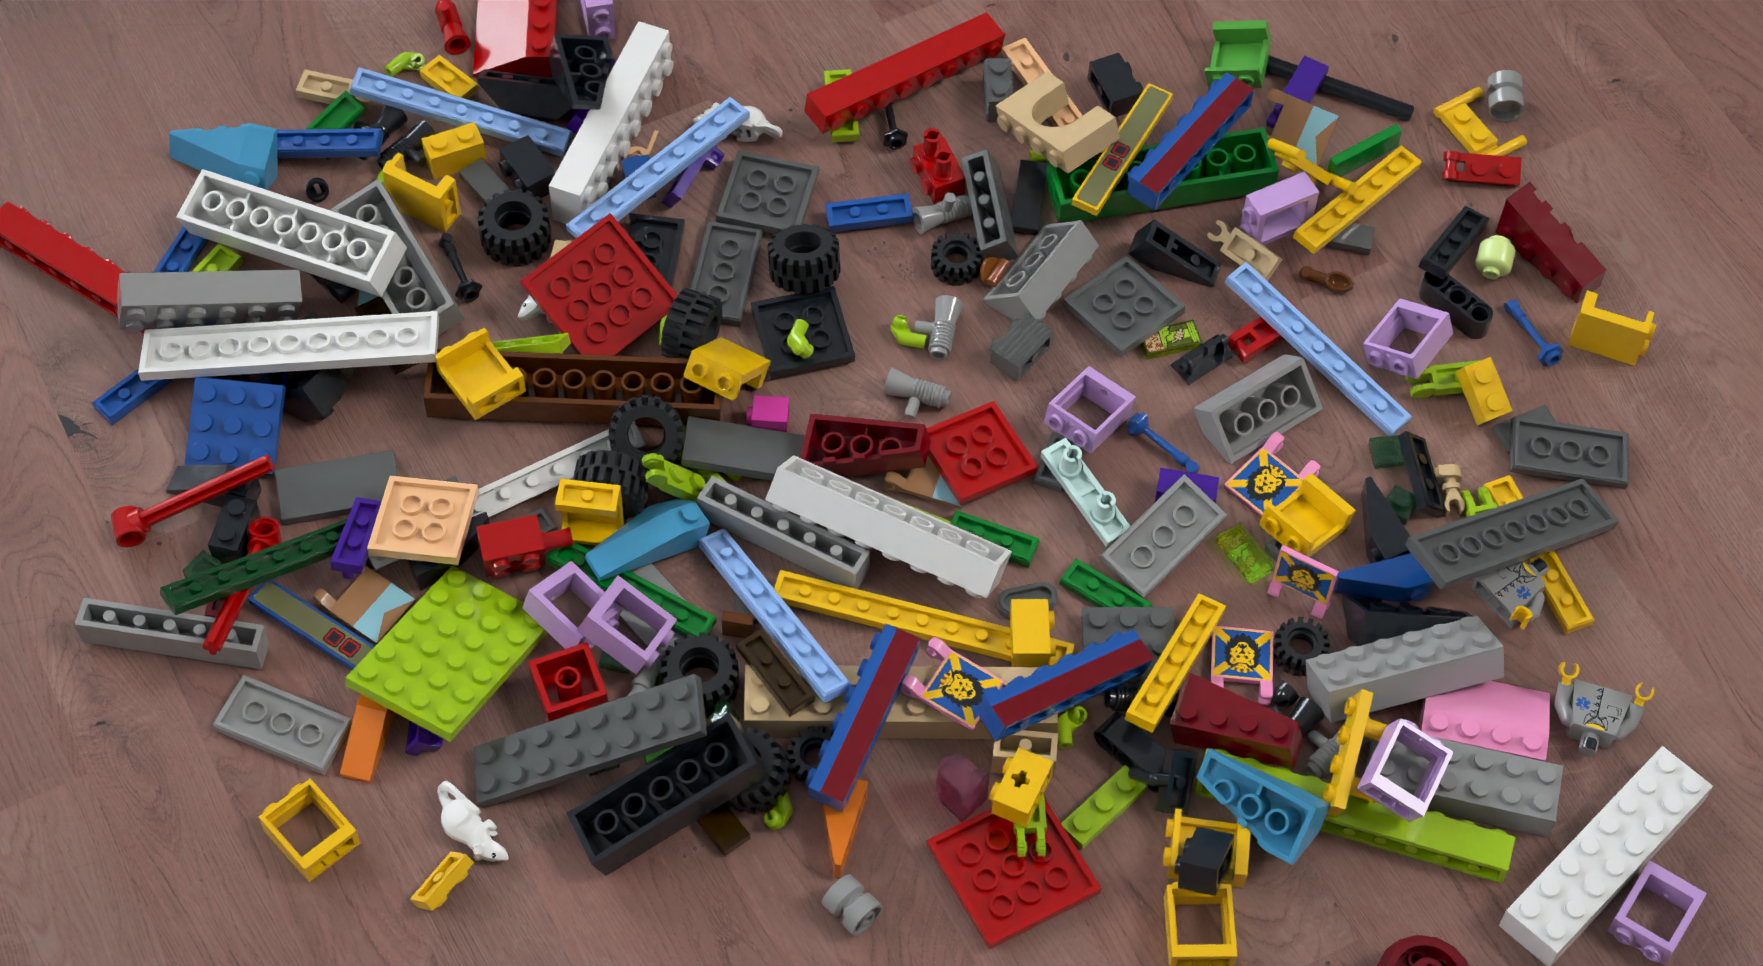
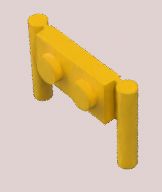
M1479 86L1433 109L1434 115L1441 119L1469 153L1505 156L1527 144L1525 136L1520 135L1500 146L1497 145L1498 139L1466 105L1484 95L1482 88Z
M1274 138L1268 140L1267 147L1274 150V155L1283 160L1281 166L1294 173L1297 170L1300 172L1305 171L1314 185L1318 181L1349 193L1357 191L1358 186L1355 182L1327 172L1306 159L1305 150Z

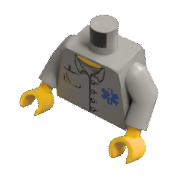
M1537 557L1529 564L1522 561L1474 578L1472 589L1510 629L1519 621L1521 622L1519 628L1524 630L1528 623L1538 619L1545 601L1543 594L1545 583L1541 577L1549 572V567L1540 557Z
M1565 661L1559 664L1558 672L1562 676V681L1558 682L1554 707L1561 723L1566 726V735L1571 739L1580 741L1578 752L1581 755L1594 757L1597 755L1598 746L1610 748L1613 740L1621 741L1636 729L1646 708L1644 706L1645 701L1651 699L1654 695L1653 687L1648 697H1642L1638 690L1643 682L1639 683L1635 688V695L1637 697L1635 701H1631L1633 695L1577 679H1574L1572 684L1571 679L1577 677L1580 671L1578 664L1574 663L1573 672L1570 675H1566L1564 672Z

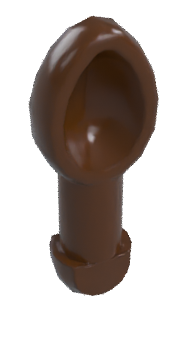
M1304 266L1299 271V276L1302 280L1323 284L1329 291L1334 293H1346L1354 288L1351 278L1342 272L1336 271L1326 274L1313 270L1309 266Z

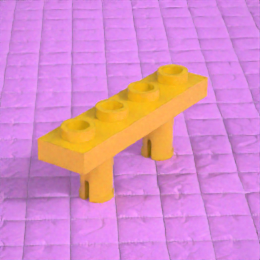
M1361 689L1353 697L1350 696L1345 704L1344 714L1347 715L1345 726L1343 725L1340 728L1337 736V743L1340 744L1339 752L1332 759L1330 765V772L1333 773L1331 784L1326 786L1322 800L1331 804L1327 815L1336 817L1346 810L1349 795L1371 803L1377 802L1357 789L1361 778L1355 777V768L1363 737L1379 742L1387 724L1369 719L1373 692Z

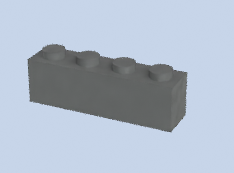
M988 149L961 158L980 251L986 258H1005L1009 261L1019 257L999 164Z

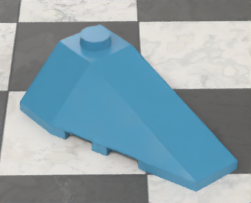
M247 123L241 124L240 127L227 128L225 125L218 126L216 129L203 130L202 128L172 130L169 133L170 158L199 171L204 169L268 190L278 177L277 129Z
M672 498L648 506L641 514L635 516L585 555V560L598 580L601 581L699 547L698 539L706 536L710 523L695 501Z
M1208 749L1196 777L1222 805L1225 804L1238 818L1237 821L1243 828L1247 827L1257 838V843L1265 851L1290 865L1296 863L1317 836L1331 804L1299 787L1213 749Z

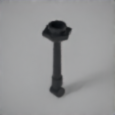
M893 102L885 107L890 131L884 133L883 145L892 150H898L907 144L908 133L896 127Z
M443 233L439 246L444 249L446 256L449 257L461 282L455 296L466 302L474 301L479 297L483 286L473 279H467L456 254L457 250L454 244L451 243L453 236L449 233Z

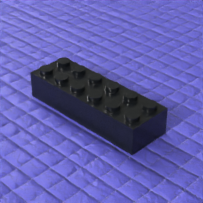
M730 712L706 726L707 736L670 748L567 812L591 864L605 876L609 875L769 776L743 726Z

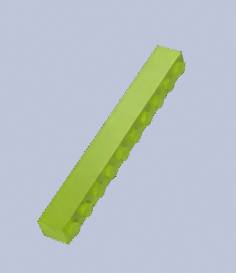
M1215 749L1217 752L1299 787L1320 799L1323 798L1326 786L1330 784L1323 782L1315 776H1302L1292 773L1284 767L1274 768L1261 764L1253 758L1243 759L1230 755L1225 750ZM1197 780L1194 794L1218 801ZM1352 795L1348 797L1346 810L1336 817L1326 815L1320 831L1498 883L1503 882L1508 872L1516 838L1508 835L1503 830H1490L1476 826L1475 823L1468 820L1458 821L1451 819L1437 811H1426L1423 817L1408 822L1378 802L1371 803Z

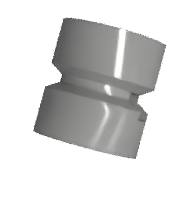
M1501 70L1488 77V113L1493 120L1510 122L1519 119L1524 114L1523 78L1518 72Z
M848 874L831 886L822 899V905L834 917L841 916L840 923L852 935L856 936L874 923L881 914L883 905L872 894H864V886L853 875Z

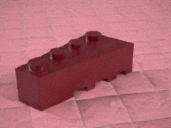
M1529 182L1506 199L1496 233L1499 236L1508 238L1524 260L1529 261L1540 271L1543 277L1553 282L1565 296L1570 297L1577 304L1584 299L1587 290L1593 292L1601 286L1606 269L1583 242L1576 243L1571 232L1572 229L1565 222L1560 224L1550 213L1553 210L1552 206L1546 200L1541 202L1533 193L1536 191V188Z
M810 413L800 458L842 477L926 467L931 439L925 424Z
M1190 672L1186 676L1169 723L1174 743L1201 749H1221L1227 751L1230 755L1253 758L1258 761L1290 768L1295 767L1303 743L1299 722Z

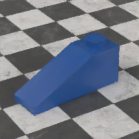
M1412 553L1338 572L1333 590L1335 593L1375 597L1399 603L1400 601L1408 602L1411 600L1419 602L1430 596L1434 581Z

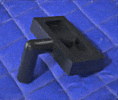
M1166 748L1162 774L1132 767L1128 772V776L1130 779L1151 786H1160L1156 806L1157 811L1174 814L1176 808L1182 809V814L1188 815L1198 752Z

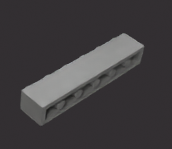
M711 476L697 497V505L710 523L723 529L725 528L727 531L836 584L858 589L870 570V551L833 535L816 525L806 523L789 512L779 511L772 504L714 476Z
M84 597L74 624L81 641L85 643L261 670L270 644L264 625L235 621L221 651H217L216 655H211L209 650L203 649L202 646L216 619L215 617L188 613L174 615L169 610Z

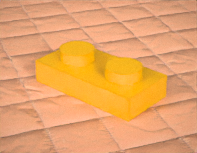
M438 55L420 70L421 78L438 91L467 100L479 91L477 82L441 55Z
M451 851L413 894L410 900L417 908L433 911L440 907L446 901L447 894L451 889L466 878L468 870L474 862L467 854Z

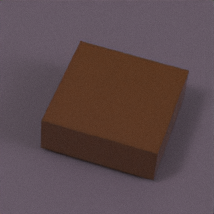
M731 611L723 612L721 620L722 635L745 639L754 633L753 615Z

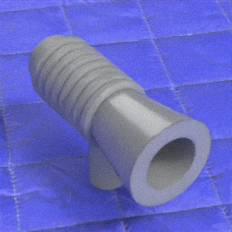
M949 192L945 194L944 200L936 205L913 207V224L918 233L923 234L941 223L946 224L971 216L970 198L965 194L956 197L953 193Z
M942 295L935 299L934 322L915 321L914 332L931 334L928 350L930 357L934 360H946L947 356L951 353L956 329L955 324L963 308L962 301L953 296Z
M891 367L883 394L908 397L909 401L904 416L915 419L920 402L937 408H941V406L947 408L952 391L947 390L946 386L935 384L934 382L931 383L930 381L927 382V380L919 378L915 379Z
M1312 730L1308 734L1307 740L1319 748L1307 759V764L1304 766L1308 775L1325 778L1330 773L1332 759L1339 752L1340 744L1337 743L1339 730L1333 739L1329 740L1316 730ZM1363 737L1361 746L1369 742L1370 739Z

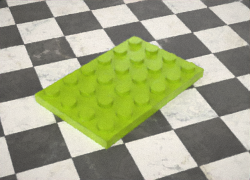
M451 566L345 677V686L451 742L548 632L522 608L524 602L455 566Z

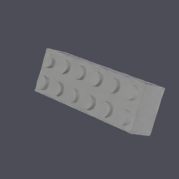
M379 179L331 208L333 212L394 231L406 245L407 249L382 295L392 314L438 311V336L465 319V316L396 202Z
M299 270L119 273L117 290L119 329H126L130 332L142 331L144 328L162 329L298 320L302 304Z
M1478 616L1464 617L1458 621L1437 624L1431 628L1410 631L1404 635L1379 639L1373 643L1352 646L1346 650L1321 654L1315 658L1307 659V691L1332 723L1347 719V715L1344 714L1345 704L1350 696L1353 697L1361 689L1374 693L1369 710L1370 713L1503 678L1504 646Z
M1438 738L1445 744L1446 748L1453 751V754L1427 811H1437L1449 816L1548 838L1556 822L1563 772L1562 765ZM1372 739L1370 741L1366 768L1379 743ZM1396 740L1380 775L1414 795L1429 761Z

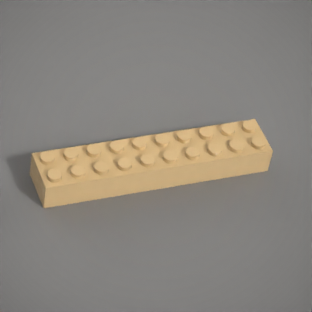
M745 665L744 728L747 731L749 726L756 727L759 731L761 729L766 731L772 737L793 738V736L799 738L798 732L803 729L806 734L809 732L808 727L813 726L814 731H818V726H824L825 732H827L828 729H831L837 713H844L847 706L844 703L847 693L823 703L795 666L791 665L815 695V702L789 717L751 667ZM836 665L851 685L856 687L860 679L857 676L860 666ZM911 666L907 675L914 676L926 687L940 666ZM1039 667L982 668L1004 680L1002 689L1018 676L1026 678L1032 675ZM901 689L878 737L895 739H993L981 719L973 731L921 700L905 695L901 692ZM1058 714L1023 730L1057 733Z

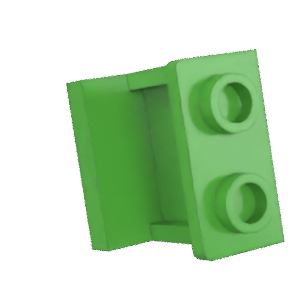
M1268 21L1214 22L1212 30L1215 45L1211 65L1206 67L1204 72L1208 87L1211 86L1214 80H1220L1227 72L1252 88H1262L1272 40Z

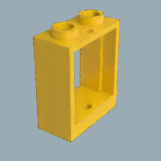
M308 779L303 784L295 785L287 796L277 803L268 805L259 816L263 831L309 883L361 844L357 830L311 779ZM313 802L336 827L337 831L301 857L278 831V828Z
M1178 882L1167 885L1164 894L1169 966H1235L1237 946L1231 884H1221L1216 896L1178 888ZM1220 904L1223 944L1178 945L1175 905Z

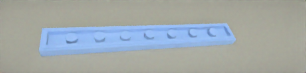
M358 67L350 87L351 95L460 127L475 122L480 133L512 143L529 135L540 151L563 158L572 135V131L360 67Z
M729 97L566 224L567 231L577 238L609 213L617 221H620L750 118V112L733 98Z
M1247 262L1226 278L1225 283L1390 438L1410 422L1412 416Z
M721 529L698 539L699 548L823 703L847 693L851 683L726 529Z

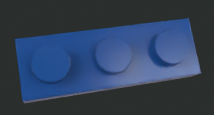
M908 193L825 203L829 232L913 222V213Z

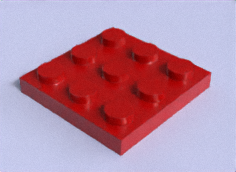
M995 401L927 428L931 439L928 456L960 505L1034 475L1038 470V465Z

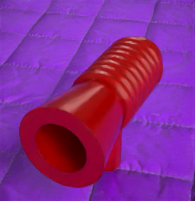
M439 0L436 3L435 14L444 36V49L451 55L463 54L470 48L471 40L462 28L456 5L451 0Z

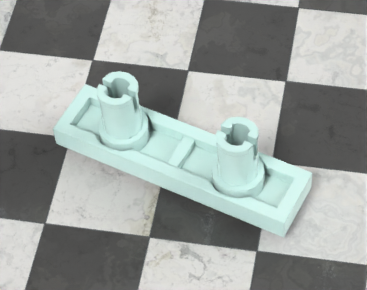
M1064 438L1041 451L1040 457L1105 547L1111 546L1130 525L1116 507L1114 494L1102 488L1081 459V449L1078 446L1071 445L1067 438Z

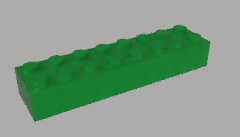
M1265 127L1226 133L1157 209L1246 196L1277 183L1279 168L1273 151L1267 147L1269 139ZM1160 143L1141 147L1097 216L1071 204L1072 198L1103 152H1099L1070 173H1066L1059 167H1054L1048 160L1046 184L1058 223L1078 220L1087 221L1153 210L1127 194L1129 184L1127 177L1133 167H1139L1143 163L1148 151L1152 148L1156 149Z

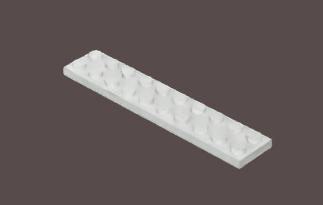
M438 311L146 329L144 331L138 374L141 381L436 362L439 315Z

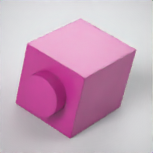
M754 395L753 407L747 406L746 424H752V427L788 432L789 397Z

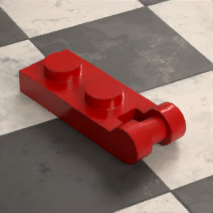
M1445 151L1443 154V161L1446 162L1445 170L1442 171L1443 181L1515 187L1520 185L1522 157L1460 153L1457 151ZM1457 163H1464L1463 172L1456 171Z
M1259 317L1232 333L1228 337V346L1232 350L1235 349L1239 353L1238 358L1246 364L1257 354L1284 338L1262 317ZM1249 339L1252 343L1247 346L1243 341Z

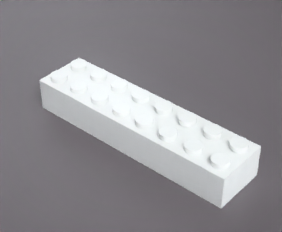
M638 21L607 78L600 110L590 109L549 184L553 220L568 224L607 193L608 183L611 178L616 177L622 157L625 158L629 153L630 142L633 136L637 137L640 132L641 121L644 116L647 117L650 114L654 97H658L661 93L665 76H670L674 65V62L671 60L673 45L670 43L669 30Z
M204 169L201 170L176 216L179 222L191 234L382 297L407 249L406 245L394 231Z
M794 455L777 467L765 499L773 503L772 506L779 511H791L798 514L800 519L806 523L813 525L818 523L827 527V531L833 535L850 537L860 547L877 549L883 552L882 555L887 559L893 561L902 560L910 564L911 569L919 573L929 572L938 576L937 579L946 585L953 586L956 584L963 587L966 593L976 598H982V596L987 598L996 588L1012 551Z
M1662 746L1506 910L1499 926L1546 966H1552L1703 804L1713 785Z

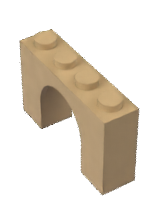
M1048 71L995 105L998 113L997 122L1003 131L1010 132L1020 143L1027 144L1037 155L1044 156L1054 167H1059L1066 173H1070L1120 139L1116 118L1100 106H1096L1074 122L1064 126L1047 127L1041 125L1044 120L1069 104L1064 82Z

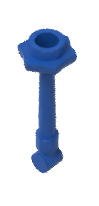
M1516 299L1504 303L1505 311L1508 314L1512 313L1513 318L1522 325L1541 348L1538 356L1543 366L1557 364L1561 360V353L1563 352L1560 345L1557 343L1546 344L1526 318V314L1520 308V304Z
M1137 412L1130 418L1127 423L1130 435L1135 436L1144 433L1176 459L1175 461L1182 467L1185 466L1189 472H1199L1200 467L1197 462L1191 461L1189 456L1177 450L1148 428L1149 417L1145 412L1141 415Z

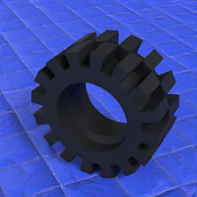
M955 231V236H951V233L947 232L945 233V239L941 235L937 238V242L934 241L931 250V270H934L933 274L935 277L940 275L941 282L944 283L948 279V285L953 286L954 281H958V286L963 285V280H966L968 284L972 282V277L975 279L978 277L982 265V252L974 236L969 240L968 233L965 232L963 236H960V231ZM954 253L962 254L967 257V261L952 263L946 259V256Z
M1298 617L1295 623L1294 619L1290 618L1287 624L1283 622L1280 628L1277 629L1273 642V659L1277 658L1276 664L1278 667L1283 664L1285 665L1284 672L1289 673L1290 669L1294 670L1293 676H1299L1300 671H1303V675L1306 676V660L1321 654H1328L1330 649V639H1327L1328 632L1327 630L1321 632L1323 625L1320 623L1314 626V619L1309 618L1308 623L1303 622L1304 617ZM1294 639H1303L1312 645L1313 650L1309 654H1299L1290 648L1289 643Z
M813 726L808 727L809 732L806 734L803 729L798 732L799 738L793 736L791 739L792 746L788 745L787 751L790 758L788 761L792 765V773L795 774L799 782L803 780L804 785L811 768H818V766H811L806 763V753L810 749L821 747L825 740L830 741L834 734V731L831 729L825 732L824 726H818V731H814Z

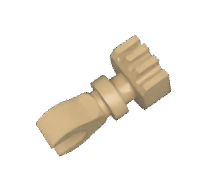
M1457 464L1438 465L1437 468H1434L1437 483L1443 484L1445 515L1448 517L1450 513L1449 504H1455L1458 507L1459 516H1461L1465 508V502L1459 495L1460 483L1458 482L1462 479L1460 466Z

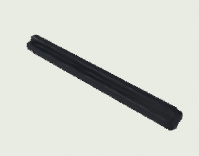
M1269 55L1266 72L1290 80L1299 65ZM1326 75L1318 89L1406 121L1411 119L1414 112L1413 105Z

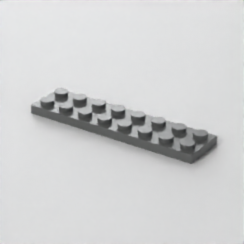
M1582 478L1410 536L1405 546L1440 590L1613 530L1619 523V520Z
M692 674L474 746L477 804L483 808L707 736L701 678L696 674Z

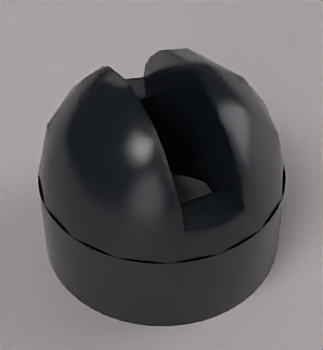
M319 177L310 179L306 185L307 197L314 202L325 200L329 195L327 182ZM314 184H319L322 193L317 194Z
M1283 680L1273 690L1272 699L1278 707L1288 708L1300 698L1298 693Z

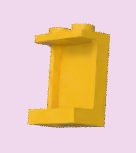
M397 153L392 160L387 161L384 165L382 174L385 188L391 194L400 211L446 233L461 214L456 180L445 175L439 184L434 186L406 172L404 156L400 153Z
M1587 290L1575 320L1568 345L1635 366L1639 355L1645 356L1649 342L1653 338L1657 325L1652 323L1655 312L1648 311L1645 321L1641 322L1595 308L1598 294Z
M486 328L469 333L463 340L452 346L444 347L435 355L438 373L475 420L526 392L524 375L517 367L512 369L491 343L489 332Z
M719 337L691 351L684 377L733 401L737 398L741 385L744 383L756 389L762 387L771 361L723 337Z
M1311 473L1304 478L1300 489L1276 507L1272 504L1268 505L1265 508L1259 525L1282 545L1307 557H1311L1348 528L1356 510Z
M560 478L555 500V510L561 511V529L570 527L575 543L597 546L624 526L620 485Z
M1175 808L1173 819L1167 818L1165 837L1171 838L1170 848L1165 847L1163 854V866L1168 867L1167 878L1179 880V875L1174 873L1176 859L1178 855L1183 856L1185 841L1187 837L1192 838L1198 826L1234 834L1233 860L1222 884H1231V887L1244 888L1248 873L1251 831L1247 827L1243 828L1238 821L1236 824L1182 817V809Z

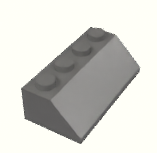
M1081 220L1044 225L1004 273L997 286L993 287L983 298V302L1012 320L1016 318L1021 320L1026 313H1029L1040 321L1045 317L1046 310L1051 304L1062 296L1061 292L1077 278V273L1082 266L1091 261L1093 258L1092 254L1099 247V244Z
M1287 354L1275 359L1193 408L1202 433L1230 464L1264 445L1274 432L1282 434L1323 409L1304 358Z

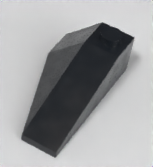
M554 34L548 58L553 79L573 109L600 110L612 59V50L608 37Z
M356 367L309 370L298 378L296 376L292 377L283 385L286 387L283 410L305 422L316 418L319 421L327 418L334 412L332 407L341 400Z
M1343 595L1342 599L1348 639L1357 646L1373 643L1379 639L1404 635L1410 631L1431 628L1437 624L1458 621L1464 617H1473L1466 611L1428 606L1426 611H1423L1421 607L1401 601L1399 606L1395 607L1382 603L1381 598Z

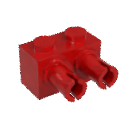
M929 128L923 134L924 143L913 146V158L910 159V165L915 175L918 174L921 179V187L924 194L930 196L933 204H937L944 200L946 193H953L956 197L965 194L966 179L945 137L939 134L940 131L938 129Z

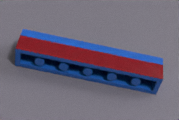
M1227 72L1220 80H1214L1209 87L1208 93L1204 97L1200 96L1195 101L1192 110L1179 118L1176 127L1171 132L1167 131L1163 135L1157 148L1150 149L1143 163L1139 167L1135 166L1132 168L1127 177V181H1129L1127 194L1155 211L1250 108L1254 88Z
M885 624L881 633H875L870 644V649L873 650L869 660L865 658L862 660L857 672V676L860 679L856 687L851 685L846 694L844 703L847 706L843 714L838 712L833 721L831 730L835 732L831 740H825L821 746L818 755L821 761L818 768L812 767L807 776L805 785L809 786L808 798L844 812L900 692L902 681L907 676L919 651V637L888 624Z
M1134 629L1123 634L1119 631L1111 635L1106 642L1099 645L1096 642L1092 643L1075 656L1072 653L1065 655L1053 666L1043 665L1026 678L1018 676L1002 689L994 687L982 695V701L976 713L995 742L1097 696L1105 692L1106 689H1112L1114 686L1144 674L1154 658Z

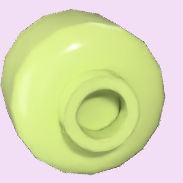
M1499 235L1491 236L1481 242L1475 265L1482 272V275L1488 279L1504 277L1512 269L1516 250L1508 238Z

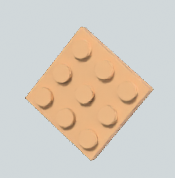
M389 476L367 547L369 556L458 565L478 498V485Z

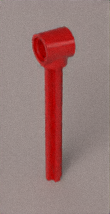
M267 454L145 510L136 506L117 508L111 513V522L117 545L121 547H134L143 543L146 539V533L151 531L152 525L274 471V463L271 462V458Z
M260 517L250 523L247 555L282 543L280 526L275 518ZM252 587L226 597L202 646L203 649L209 650V654L216 655L217 651H221Z

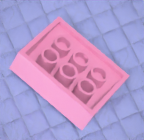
M1488 681L1423 698L1418 730L1428 736L1545 762L1549 740L1550 693Z

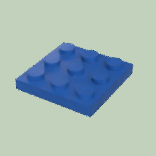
M195 377L184 465H232L240 467L268 454L275 466L274 471L268 474L275 475L286 387L282 385Z

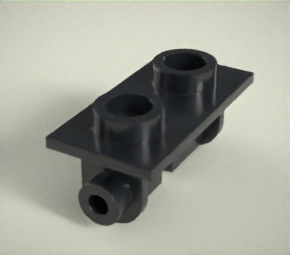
M1216 334L1173 362L1170 366L1190 385L1233 357V354L1227 349L1229 339L1225 334Z

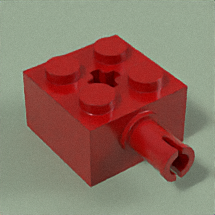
M537 514L476 527L486 577L492 576L493 579L508 577L511 575L510 572L522 570L524 573L537 571L540 569V566L546 565L545 554H547L548 550L574 546L570 527L543 533V530H540Z
M588 642L528 661L531 680L547 722L608 703V694Z

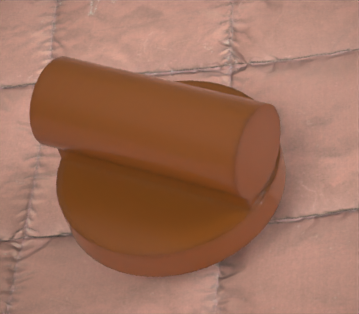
M988 257L985 259L980 267L982 282L996 287L1008 269L1010 262L1005 258Z

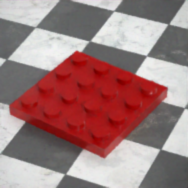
M611 213L520 281L522 287L560 333H569L571 347L577 354L616 356L660 322L668 314L673 301L677 297L676 292Z
M1045 797L1047 825L1045 856H1038L1036 852V833L1025 834V841L1027 843L1026 856L1018 857L1013 822L992 814V808L927 840L926 845L989 950L1101 894V886Z

